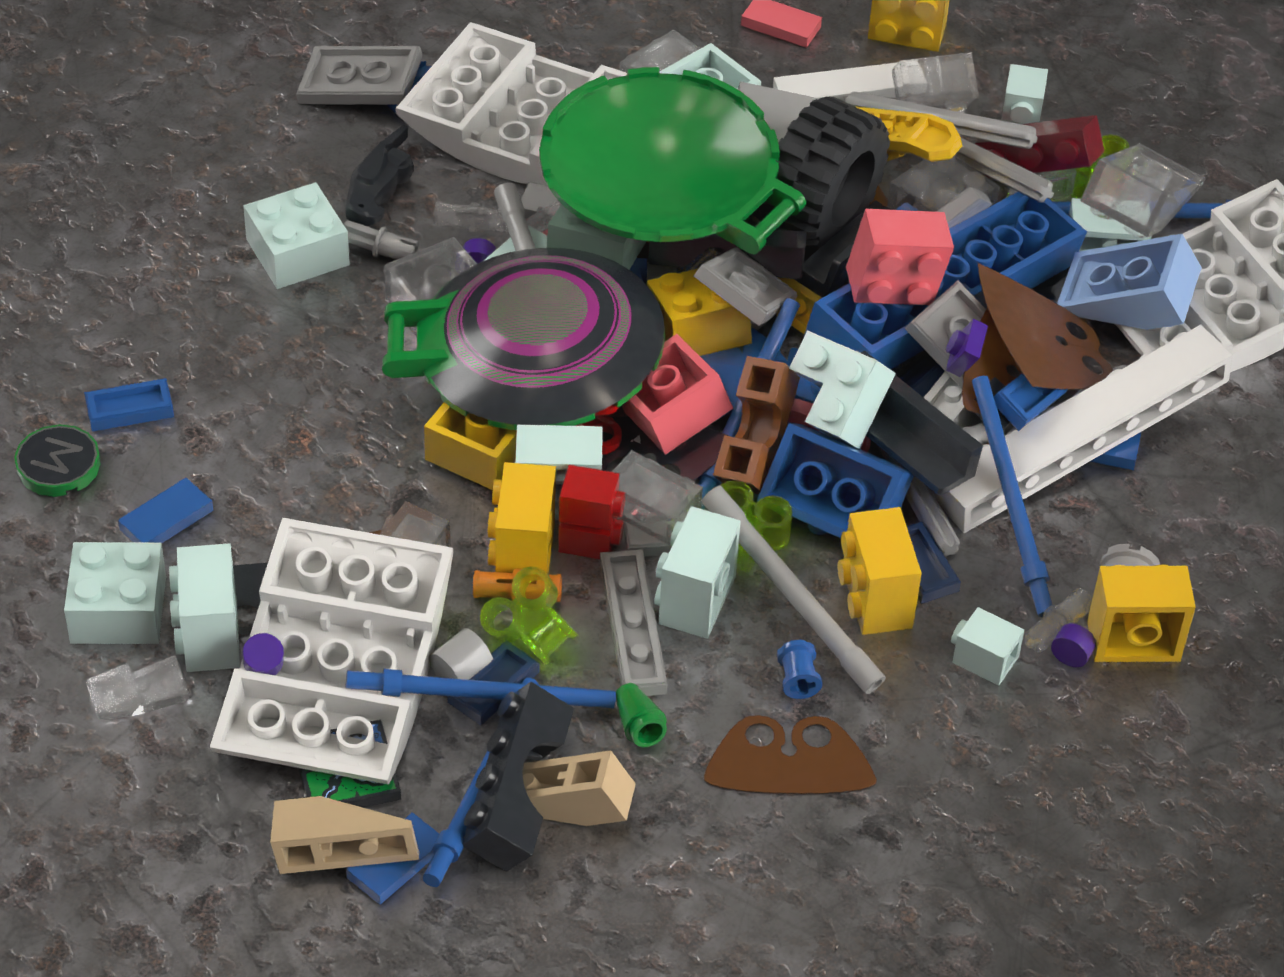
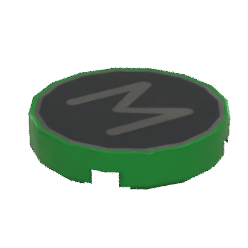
M61 424L42 427L30 433L18 445L14 456L17 474L22 484L39 495L53 497L67 495L66 491L76 487L77 491L87 487L97 477L101 465L98 445L94 438L88 432L76 426Z

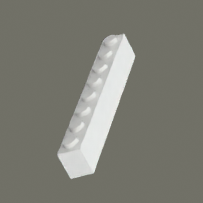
M1199 325L1188 332L1179 333L1171 342L1155 351L1151 350L1144 353L1137 361L1125 368L1112 371L1104 380L1088 389H1080L1072 398L1058 406L1047 408L1040 416L1033 419L1020 431L1013 427L1005 435L1022 498H1027L1227 383L1230 377L1233 355L1202 325ZM988 444L983 445L977 471L973 478L943 495H938L934 492V497L941 509L963 533L1008 509L991 448Z

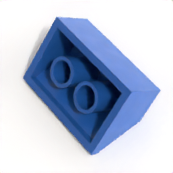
M789 423L757 501L841 538V533L846 532L848 528L849 513L901 508L914 475L907 469L857 449L808 426Z

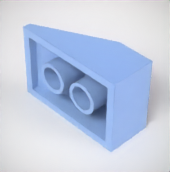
M1183 234L1075 252L1057 304L1081 318L1145 330L1184 324L1202 267Z

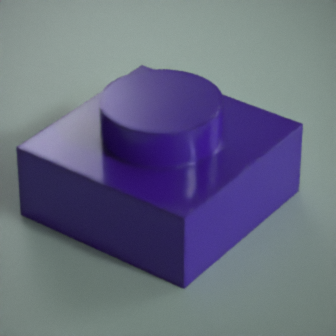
M973 319L962 331L956 330L952 334L946 347V352L950 354L946 371L961 377L980 358L988 325Z

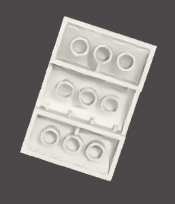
M470 22L396 107V114L425 139L477 169L514 182L524 184L532 182L547 186L540 166L539 147L543 135V126L550 113L564 97L583 84L601 76H605L609 80L626 76L627 73L600 65L593 74L536 55L534 42Z
M1276 179L1212 209L1210 221L1183 233L1202 267L1184 324L1149 330L1115 324L1141 356L1148 351H1155L1171 342L1179 333L1188 332L1199 325H1202L1233 355L1230 372L1253 364L1284 348V186Z
M282 518L259 590L261 602L250 637L259 633H267L278 638L284 649L283 666L279 673L274 676L245 670L242 659L240 668L234 669L210 744V751L389 785L410 736L422 694L401 693L400 697L381 695V691L345 688L347 670L383 673V669L402 670V675L428 676L430 668L429 656L434 652L450 576L453 548ZM381 719L388 744L375 742L373 727L370 721ZM337 728L336 734H332L330 730ZM359 733L367 736V738L363 740L348 736Z

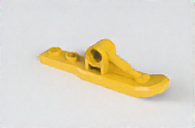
M857 107L880 118L888 129L890 147L887 149V162L903 157L906 153L913 154L930 162L950 160L962 147L961 137L954 124L935 115Z

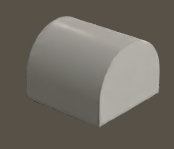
M463 628L429 656V662L436 677L467 680L493 660L484 641L468 628Z

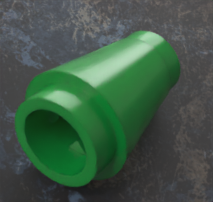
M626 683L616 690V702L626 738L639 747H650L660 742L667 731V718L664 712L639 689L638 685Z

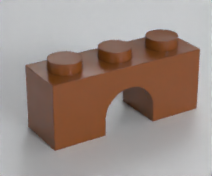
M752 356L746 357L736 396L742 402L741 424L735 437L724 435L713 476L728 488L754 494H760L784 436L800 377L789 369L786 363Z

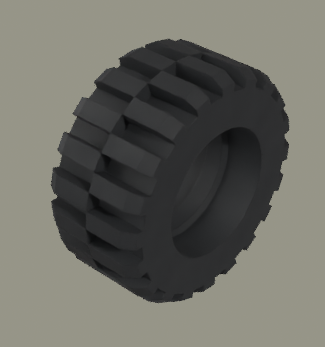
M831 96L815 99L810 102L809 107H804L799 112V117L788 126V131L784 138H781L778 143L780 154L779 161L776 160L779 163L776 179L801 192L806 199V206L797 215H790L777 229L807 231L805 249L812 253L820 249L864 211L870 202L872 203L876 195L877 186L881 183L884 175V165L887 164L888 160L887 149L890 147L888 129L880 118ZM766 201L760 205L762 208L759 211L761 219L763 220L775 206Z

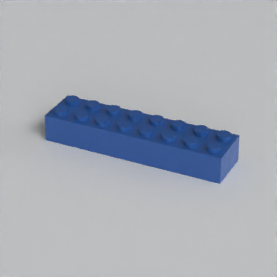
M1016 192L949 229L954 249L935 300L959 280L981 305L987 309L979 278L978 263L1032 289L1071 266L1075 252H1079L1087 231L1050 199L1046 198L1044 202L1040 203L1020 192ZM849 283L814 303L804 336L808 330L859 353L866 351L891 370L925 350L907 332L905 327L929 305L854 302Z

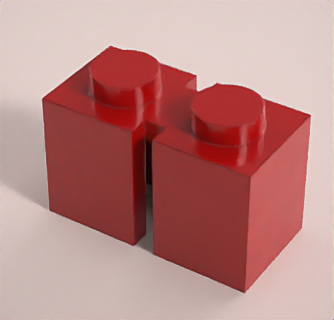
M575 465L568 466L559 496L560 553L600 559V553L611 552L613 544H621L625 522L618 519V517L621 518L623 514L626 492L619 491L620 473Z

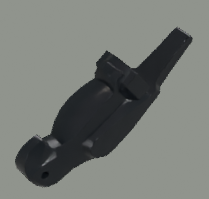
M402 125L381 141L353 171L345 202V215L349 221L364 226H370L379 222L385 214V209L379 206L391 198L397 184H404L412 176L414 164L411 160V155L397 149L408 138V126Z

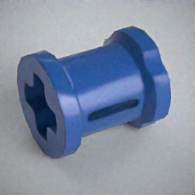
M793 640L786 642L777 650V661L780 666L784 667L785 678L782 682L783 692L790 698L805 699L812 697L822 688V678L819 673L815 672L813 663L816 659V648L810 642Z

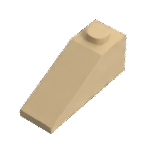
M611 750L527 762L523 766L525 790L534 807L543 816V819L583 826L627 821L636 783Z
M322 796L274 801L270 843L280 874L419 860V849L411 820Z

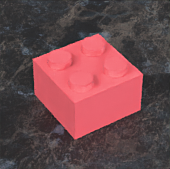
M865 209L846 265L854 302L908 305L932 304L935 301L954 249L945 212Z
M678 334L664 342L659 364L656 370H651L642 381V389L621 405L624 412L665 455L733 409L719 374Z

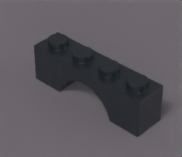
M531 681L517 692H509L499 705L498 715L501 717L497 730L492 734L487 744V751L490 752L486 766L478 775L475 784L478 793L474 804L470 807L464 819V825L467 826L464 835L463 846L506 872L533 855L543 816L534 807L525 790L523 781L525 759L540 761L565 743L574 711L572 706Z

